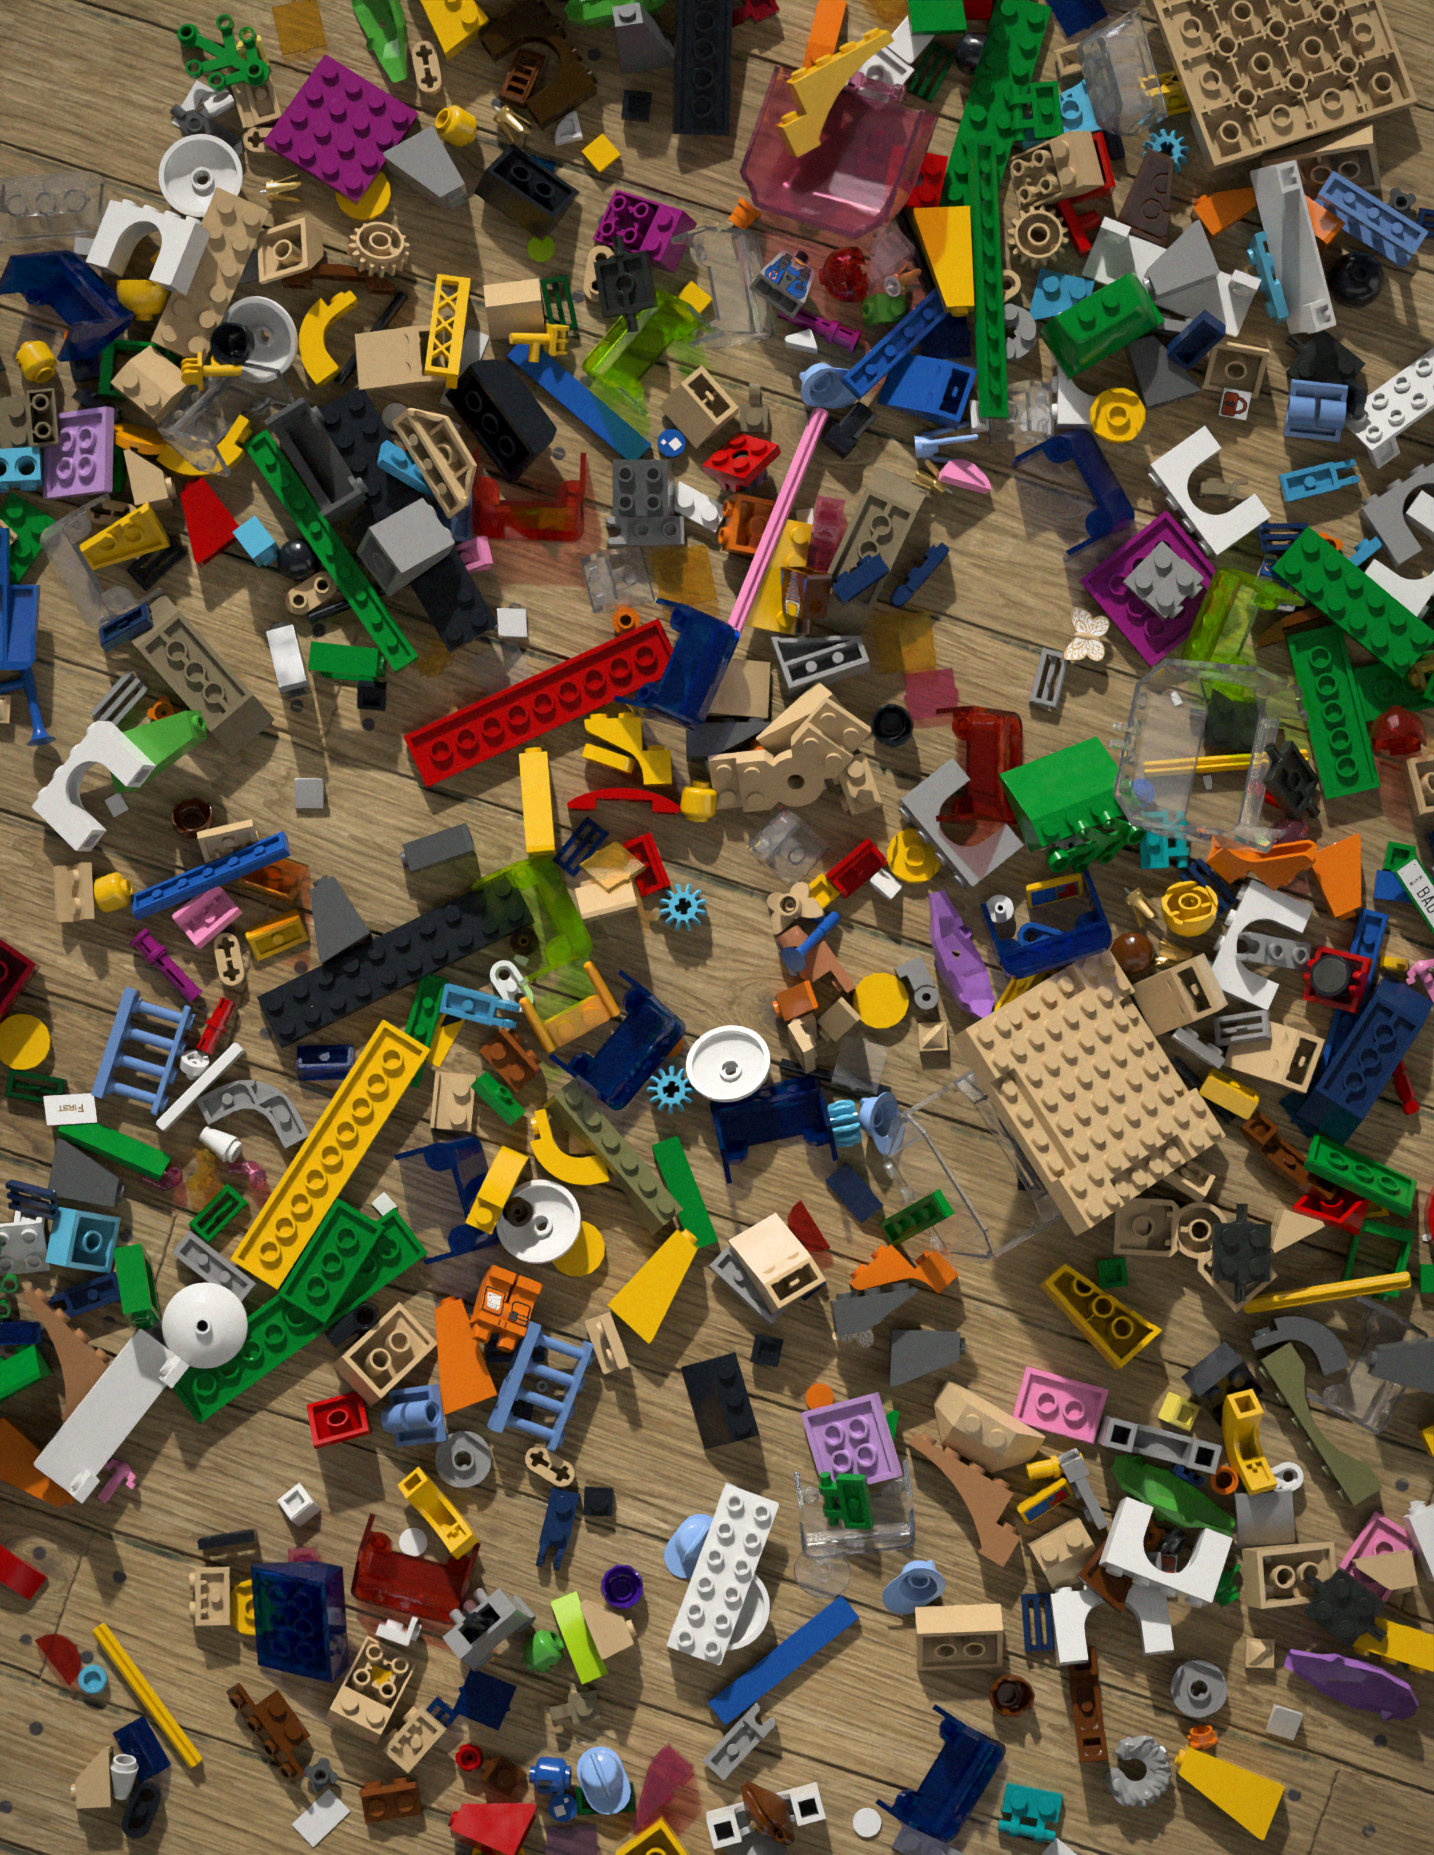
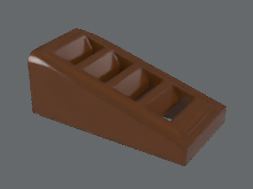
M519 47L499 93V99L526 109L525 101L531 97L545 56ZM524 57L535 61V67L520 62L521 58ZM518 67L532 72L531 76L517 72ZM514 77L527 81V86L513 81ZM510 87L524 91L523 95L509 91Z

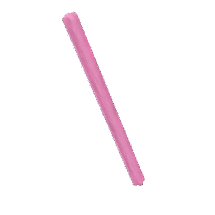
M817 407L812 410L725 628L724 635L736 640L741 636L828 418V411L823 408Z

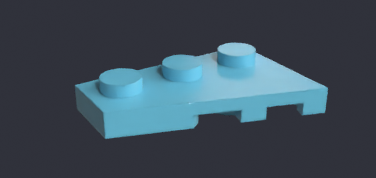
M1090 75L1059 96L1063 134L1069 131H1091V134L1105 129ZM1032 113L1024 117V120L1032 119ZM1033 130L1025 131L1026 141L1021 142V146L1024 152L1049 140L1034 141Z
M1262 231L1254 234L1248 245V250H1246V256L1250 266H1255L1258 276L1255 277L1261 280L1258 290L1259 292L1264 291L1267 300L1264 303L1266 313L1269 318L1274 319L1276 325L1285 322L1289 317V312L1281 284L1278 279L1273 280L1272 274L1275 273V263L1273 256L1265 252L1263 242L1268 239L1266 232Z

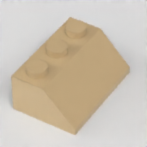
M1001 1604L915 1607L917 1671L1002 1667L1003 1623Z

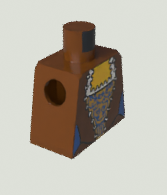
M807 566L781 567L782 611L785 614L796 617V633H812V620L827 616L832 574Z

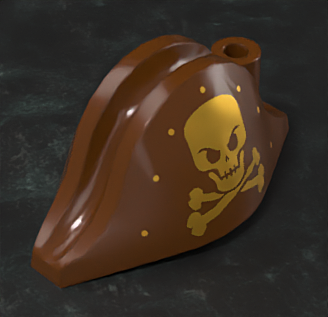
M747 1781L742 1785L741 1792L745 1814L751 1828L759 1835L783 1845L789 1846L793 1843L795 1835L786 1802L776 1793Z

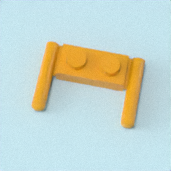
M592 961L586 962L583 968L597 994H593L549 1018L545 1023H542L528 997H523L519 1000L520 1007L546 1053L554 1051L557 1047L569 1043L605 1023L609 1018L620 1014L617 1004Z

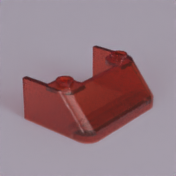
M473 448V459L477 464L472 485V527L478 537L487 536L488 540L574 543L583 537L585 531L588 461L586 453H581L580 480H567L561 483L556 492V502L500 500L498 483L493 478L480 477L481 453L479 448Z
M973 705L936 709L937 715L953 717V733L959 740L966 741V775L970 778L966 783V796L958 797L952 806V815L936 816V822L960 825L1018 824L998 775L1023 765V725L1019 714L1012 711Z
M370 1513L358 1550L351 1586L352 1596L368 1604L446 1625H456L449 1617V1614L454 1609H458L463 1615V1605L467 1600L481 1543L477 1542L474 1545L471 1558L463 1555L457 1560L454 1556H451L446 1565L393 1551L392 1540L383 1532L373 1531L376 1515Z

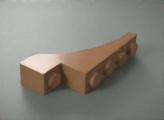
M30 1286L22 1294V1298L36 1313L55 1346L65 1384L66 1410L62 1413L61 1418L66 1422L110 1366L108 1362L111 1359L101 1348L95 1350L88 1343L91 1339L81 1328L75 1330L68 1323L71 1319L61 1308L55 1310L48 1303L51 1299L41 1288L35 1290Z
M923 1432L920 1437L913 1434L909 1444L937 1465L953 1483L972 1517L980 1544L977 1550L978 1553L1004 1567L1020 1540V1537L1015 1534L1018 1530L1004 1520L1001 1524L997 1523L1014 1494L1008 1490L1010 1484L997 1476L994 1480L984 1476L986 1470L972 1461L969 1466L959 1461L962 1455L949 1447H946L945 1451L934 1446L937 1440Z

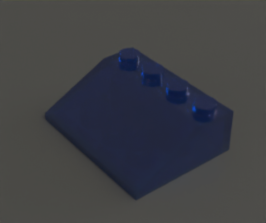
M320 1561L253 1563L251 1565L258 1665L333 1683L349 1667L343 1567Z

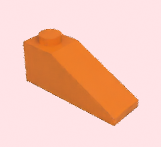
M818 1L802 68L806 67L809 69L815 66V61L824 55H835L847 1Z
M1248 187L1216 192L1210 197L1205 194L1193 203L1195 207L1190 215L1194 221L1200 220L1205 235L1210 242L1258 208L1254 188Z
M809 980L776 994L777 1001L772 1002L777 1018L783 1017L784 1022L793 1020L802 1014L808 1015L816 1012L818 1009Z

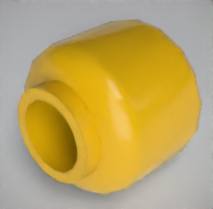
M455 105L444 108L436 117L437 135L453 146L463 147L475 139L477 135L476 118L459 106Z
M30 340L23 343L15 358L19 369L28 381L43 383L51 379L55 374L57 360L49 346L43 341Z
M693 780L692 785H686L682 788L680 811L686 815V820L708 822V818L716 814L718 793L712 787H709L710 782Z
M114 872L98 877L93 881L95 908L109 913L129 905L130 896L133 895V886L129 879H125L120 873Z

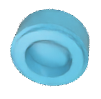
M95 1664L85 1667L78 1677L80 1688L88 1694L101 1692L108 1682V1675L105 1669Z

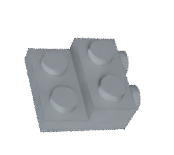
M1161 541L1122 583L1164 621L1168 616L1173 619L1184 608L1180 603L1187 596L1193 599L1203 588L1200 582L1204 577L1185 559L1179 558Z

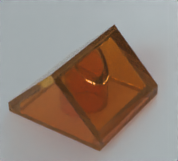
M284 858L241 876L238 887L242 890L295 907L309 865Z

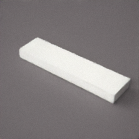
M233 1043L156 1121V1125L163 1131H167L196 1102L195 1099L201 1097L246 1050L240 1044Z

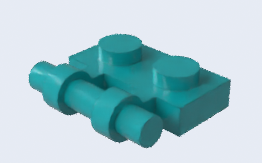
M1175 811L1174 822L1167 823L1166 812L1137 813V819L1144 820L1147 825V836L1139 842L1140 870L1168 869L1169 857H1176L1177 868H1188L1190 847H1187L1186 831H1189V822H1186L1185 811ZM1167 832H1175L1176 848H1168Z
M1006 1782L1001 1811L1011 1813L1010 1822L999 1819L997 1831L1008 1833V1836L1017 1838V1835L1033 1838V1841L1042 1843L1043 1840L1054 1842L1056 1831L1045 1829L1046 1821L1058 1823L1063 1794ZM1021 1816L1036 1818L1035 1827L1020 1824Z

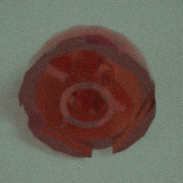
M859 246L843 247L834 250L824 261L823 268L819 270L820 284L824 285L826 292L836 301L854 303L860 302V300L865 298L867 274L862 275L861 265L866 263Z
M1403 706L1389 707L1386 712L1376 717L1370 728L1371 751L1382 755V750H1390L1391 756L1407 755L1420 751L1421 744L1425 747L1427 745L1423 721L1412 711L1404 710Z

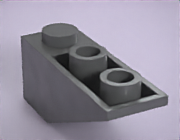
M702 718L692 719L691 723H686V762H708V755L731 753L750 743L751 740L756 739L771 722H765L764 718H750L748 722H737L734 718L720 719V723H708V719Z
M909 1283L892 1285V1290L881 1292V1287L864 1289V1295L853 1296V1292L836 1294V1299L830 1300L835 1334L845 1335L867 1331L916 1294L917 1288L909 1287Z

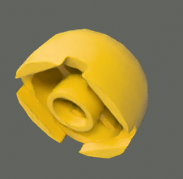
M116 280L118 302L124 311L136 315V320L153 321V315L163 313L172 291L165 290L148 280Z
M1185 881L1176 883L1166 890V895L1162 896L1161 911L1165 924L1172 932L1180 936L1194 937L1206 933L1214 924L1218 912V899L1216 893L1209 886L1205 885V888L1196 886L1197 882Z

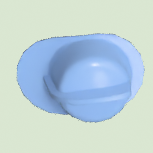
M818 363L809 367L805 372H800L802 401L812 407L844 408L851 405L857 398L839 381L849 370L833 368L828 364Z
M884 1092L878 1097L862 1098L859 1102L860 1128L873 1137L874 1143L881 1154L893 1156L902 1147L905 1132L895 1096L891 1092Z
M706 1514L690 1516L671 1537L664 1550V1561L666 1567L673 1575L680 1578L692 1577L711 1526L712 1517Z
M923 1560L911 1561L903 1567L901 1574L885 1587L882 1594L883 1604L893 1613L902 1615L912 1614L915 1612V1607H924L944 1592L946 1587L945 1579L937 1572L935 1563L932 1560L927 1562Z
M594 1747L584 1752L578 1760L577 1775L588 1803L599 1813L607 1815L618 1813L625 1808L631 1794L629 1780L621 1760L614 1751L606 1747Z

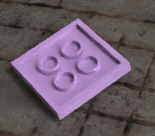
M105 406L58 413L60 445L44 449L43 499L56 500L112 492L114 408Z
M878 1392L801 1413L818 1474L826 1471L830 1472L831 1479L835 1483L839 1473L866 1474L868 1484L903 1475Z

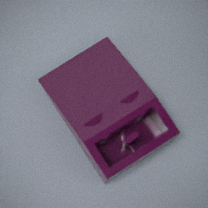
M616 189L593 240L614 249L612 238L624 236L626 252L649 251L652 267L674 274L697 223L683 210Z

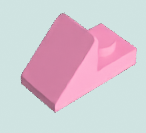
M479 536L455 546L469 574L491 569L490 564L493 563L487 536Z

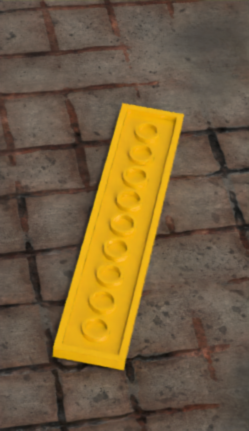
M384 1019L382 1020L230 1260L275 1289L279 1290L333 1203L344 1189L430 1054L431 1049Z

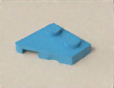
M1040 268L1029 313L1035 322L1045 318H1054L1059 312L1067 310L1090 296L1095 281Z

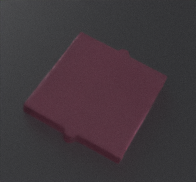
M952 668L903 675L906 690L904 700L907 701L908 711L913 720L959 714L956 698L958 689L955 688Z

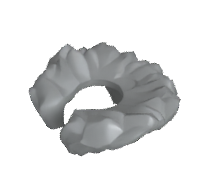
M1141 1735L1134 1738L1128 1736L1124 1740H1120L1117 1749L1114 1750L1116 1756L1123 1760L1140 1759L1145 1763L1147 1771L1143 1779L1131 1781L1119 1768H1108L1105 1776L1108 1790L1112 1793L1115 1801L1122 1806L1133 1807L1137 1805L1139 1807H1147L1148 1803L1153 1804L1155 1799L1160 1798L1161 1794L1167 1791V1786L1170 1784L1172 1773L1169 1763L1171 1758L1167 1755L1168 1750L1155 1742L1152 1736Z

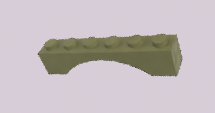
M574 1079L556 1092L543 1105L560 1127L584 1142L605 1163L624 1190L634 1214L652 1235L683 1210Z
M1286 1341L1258 1359L1262 1365L1258 1368L1259 1372L1266 1382L1271 1380L1277 1390L1273 1392L1282 1407L1287 1405L1292 1414L1289 1416V1419L1297 1430L1302 1429L1307 1436V1439L1304 1440L1306 1446L1313 1455L1318 1453L1323 1461L1320 1467L1328 1479L1333 1477L1338 1487L1335 1488V1491L1342 1502L1346 1503L1348 1501L1350 1505L1355 1506L1382 1489L1383 1487L1367 1463L1356 1460L1338 1450L1316 1426L1305 1397L1304 1377L1306 1366L1292 1344Z

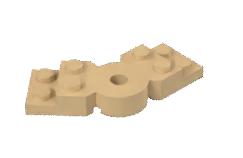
M825 697L791 736V749L781 752L775 758L774 755L765 749L708 755L712 789L718 793L716 810L743 807V812L771 810L778 802L794 807L812 803L822 793L824 779L836 778L853 759V752L870 735L871 727ZM792 775H800V776H802V777H800V778H792L791 776H792Z
M1132 1198L1114 1212L1112 1254L1171 1257L1178 1250L1187 1257L1195 1258L1197 1273L1234 1313L1243 1308L1278 1276L1270 1266V1282L1255 1281L1246 1284V1301H1234V1283L1226 1280H1211L1213 1223H1227L1224 1214L1210 1203L1191 1202L1179 1208L1173 1200ZM1196 1222H1201L1206 1227V1233L1200 1239L1192 1234V1226Z

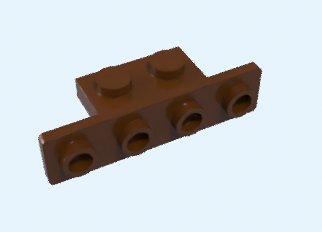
M240 1683L228 1689L226 1693L229 1696L230 1704L244 1716L248 1729L252 1733L257 1734L262 1741L264 1751L270 1757H273L279 1765V1771L286 1780H290L292 1784L304 1778L306 1774L290 1751L311 1735L278 1689L257 1705H255Z

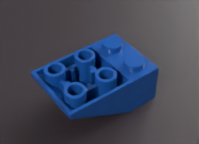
M908 353L888 372L878 404L957 430L977 370L947 360Z

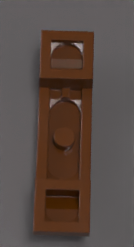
M319 264L314 265L310 270L282 278L283 287L290 289L312 290L313 279L362 282L366 283L367 294L396 295L393 283L384 277L380 278L376 273L368 276L369 270L365 269L360 272L358 267L351 265Z
M1315 607L1295 612L1278 621L1263 633L1254 643V651L1281 643L1285 639L1282 630L1325 618L1326 616Z
M1257 1110L1240 1129L1250 1146L1272 1169L1304 1192L1329 1202L1342 1187L1303 1169L1306 1157L1276 1134L1279 1127Z
M1095 1646L1087 1647V1663L1068 1665L1079 1763L1108 1761Z

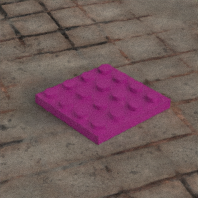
M325 54L265 138L263 145L358 205L386 165L383 152L402 142L418 119L419 113Z
M1167 510L1079 581L1150 668L1238 597ZM1161 541L1179 558L1185 559L1204 577L1200 582L1203 588L1193 599L1187 596L1180 603L1184 608L1173 619L1168 616L1164 621L1122 583Z

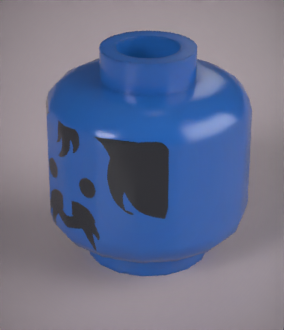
M540 1757L536 1766L530 1767L529 1783L535 1784V1790L538 1794L562 1795L565 1789H570L572 1767L567 1766V1762L563 1758Z

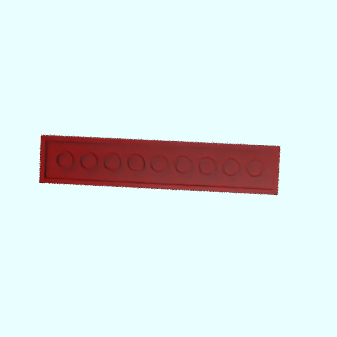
M659 618L403 737L426 787L429 788L681 671L682 667Z

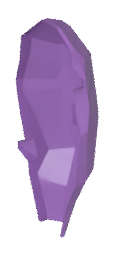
M944 890L934 894L930 893L928 895L930 910L929 935L936 958L934 966L939 970L941 979L957 1007L972 1017L983 1019L991 1014L995 999L986 966L970 938L972 929L963 924ZM953 950L960 951V955L957 959L952 953Z
M1290 1649L1286 1657L1284 1666L1304 1678L1319 1691L1352 1708L1379 1713L1382 1721L1386 1722L1391 1718L1403 1720L1412 1717L1418 1708L1419 1703L1408 1683L1381 1667L1365 1662L1363 1658H1354L1341 1653L1316 1654Z

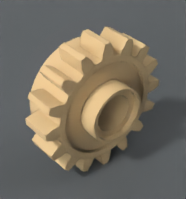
M1030 206L1029 213L1026 214L1022 210L1019 212L1020 220L1012 219L1011 225L1015 229H1008L1007 235L1013 237V239L1009 240L1007 245L1008 247H1015L1012 256L1020 255L1022 257L1021 265L1028 260L1032 269H1034L1036 262H1040L1042 268H1046L1047 260H1050L1053 264L1057 262L1055 254L1063 256L1065 250L1061 246L1068 244L1069 239L1063 237L1068 233V228L1061 227L1064 219L1063 217L1057 219L1054 216L1055 210L1049 213L1045 211V206H1041L1040 210L1035 211L1034 207ZM1036 231L1041 232L1045 236V240L1043 242H1035L1030 234Z
M364 223L360 229L355 228L353 235H350L347 255L351 256V264H359L358 271L361 272L367 269L369 270L368 276H372L374 272H377L379 277L383 278L384 272L394 276L395 269L398 271L403 270L404 264H407L410 245L405 243L406 236L402 235L398 228L388 223Z

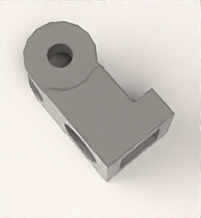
M921 956L894 968L898 979L906 976L914 992V1004L918 1008L928 1010L936 1006L939 999L938 991Z

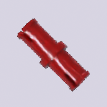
M220 997L211 1019L207 1018L205 1024L207 1027L196 1046L197 1049L209 1055L213 1054L221 1034L226 1033L228 1029L225 1026L237 1005L236 1003Z

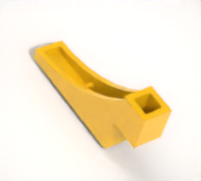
M874 28L863 35L864 39L857 43L851 41L842 45L839 48V53L833 56L827 54L818 58L815 61V66L809 69L806 67L798 69L791 74V79L785 81L798 109V113L792 111L781 117L782 122L776 124L775 127L789 156L798 158L821 145L819 141L820 134L838 94L851 76L868 59L894 42L890 31Z

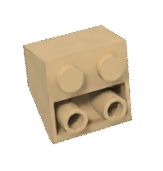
M700 366L680 383L660 406V409L695 449H698L739 412V407L703 366Z

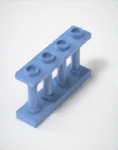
M1335 171L1331 173L1315 199L1316 203L1346 223L1342 231L1400 268L1406 266L1429 232Z
M125 987L91 1095L106 1099L107 1094L115 1093L153 1105L151 1114L159 1116L161 1111L165 1112L170 1096L166 1095L169 1084L174 1085L179 1070L175 1068L177 1058L181 1057L186 1050L187 1041H184L186 1030L191 1031L196 1015L192 1014L193 1008L186 1005L184 1006L183 1013L144 1002L141 997H138L140 991ZM141 1012L179 1024L174 1040L133 1028V1025L130 1024L132 1014ZM133 1039L170 1051L166 1066L162 1067L124 1055L125 1052L121 1051L124 1040ZM120 1066H124L161 1078L157 1094L116 1082V1079L112 1078L115 1067L120 1068Z
M529 1320L525 1337L519 1339L487 1427L502 1433L504 1427L508 1428L510 1426L547 1439L545 1448L555 1452L556 1447H560L564 1441L566 1432L563 1428L566 1420H570L575 1411L573 1401L576 1393H580L585 1383L583 1374L586 1366H590L595 1356L594 1344L584 1340L581 1348L553 1339L543 1335V1331H540L542 1325ZM542 1346L577 1359L571 1375L533 1362V1358H530L533 1348ZM530 1372L566 1385L567 1387L561 1402L523 1389V1385L520 1384L523 1375ZM520 1399L556 1412L557 1414L551 1429L514 1416L513 1412L510 1411L513 1402Z

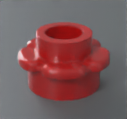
M463 1744L460 1747V1751L456 1753V1763L465 1772L479 1769L483 1764V1751L477 1745ZM471 1755L472 1760H468L467 1756Z

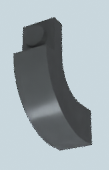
M1296 1316L1272 1318L1274 1330L1271 1331L1269 1326L1253 1331L1255 1337L1248 1339L1251 1350H1257L1284 1340L1299 1341L1313 1354L1320 1375H1327L1350 1367L1347 1354L1338 1338L1325 1326L1311 1319Z

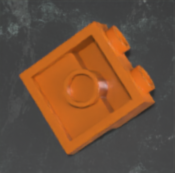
M738 493L729 495V499H726L722 506V515L726 516L725 527H721L718 534V542L722 544L721 551L745 556L755 555L776 501Z

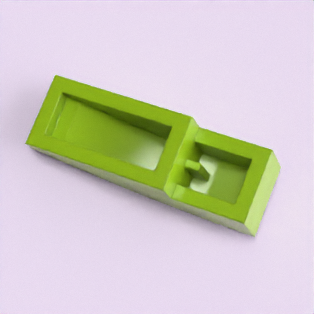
M577 1591L550 1601L581 1684L608 1674L609 1670L605 1660H601L580 1609L581 1600Z

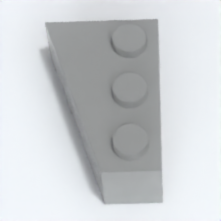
M798 636V638L771 637L772 648L790 697L805 693L817 681L826 686L870 671L869 659L861 636H824V638H807V636Z

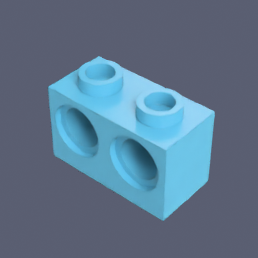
M40 447L0 449V466L7 468L6 473L0 477V493L8 492L10 488H20L21 491H35L37 487L44 486L43 453ZM26 465L35 467L34 472L30 475H22L21 470Z
M255 515L233 531L239 543L258 567L262 564L268 566L277 559V553L280 548Z

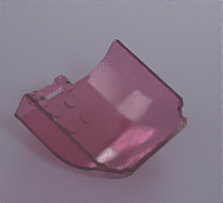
M776 64L740 169L741 177L747 183L751 192L754 206L855 240L890 221L903 208L914 189L939 118L923 109H920L919 113L899 107L906 94L905 85L898 83L895 85L866 77L864 73L856 71L849 79L846 90L842 89L827 115L819 138L821 145L798 158L789 156L775 125L782 122L781 117L792 111L798 113V109L785 84V81L792 78L791 74L793 72ZM863 87L889 95L890 97L888 103L859 95L857 94L858 90Z

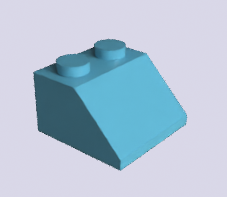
M58 1207L59 1217L54 1219L52 1223L45 1262L64 1267L111 1273L114 1257L113 1249L116 1247L121 1218Z

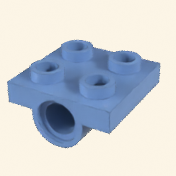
M1291 379L1283 435L1340 442L1341 430H1343L1346 416L1348 385Z
M439 1384L388 1391L390 1405L385 1406L381 1412V1424L387 1433H394L396 1447L447 1441Z

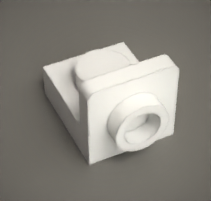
M415 1615L411 1619L408 1630L402 1629L404 1626L402 1623L388 1619L386 1623L380 1622L375 1635L408 1646L411 1640H417L422 1625L417 1624L419 1617Z

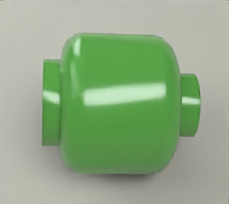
M552 1630L537 1631L523 1644V1663L531 1671L548 1672L563 1659L564 1642Z

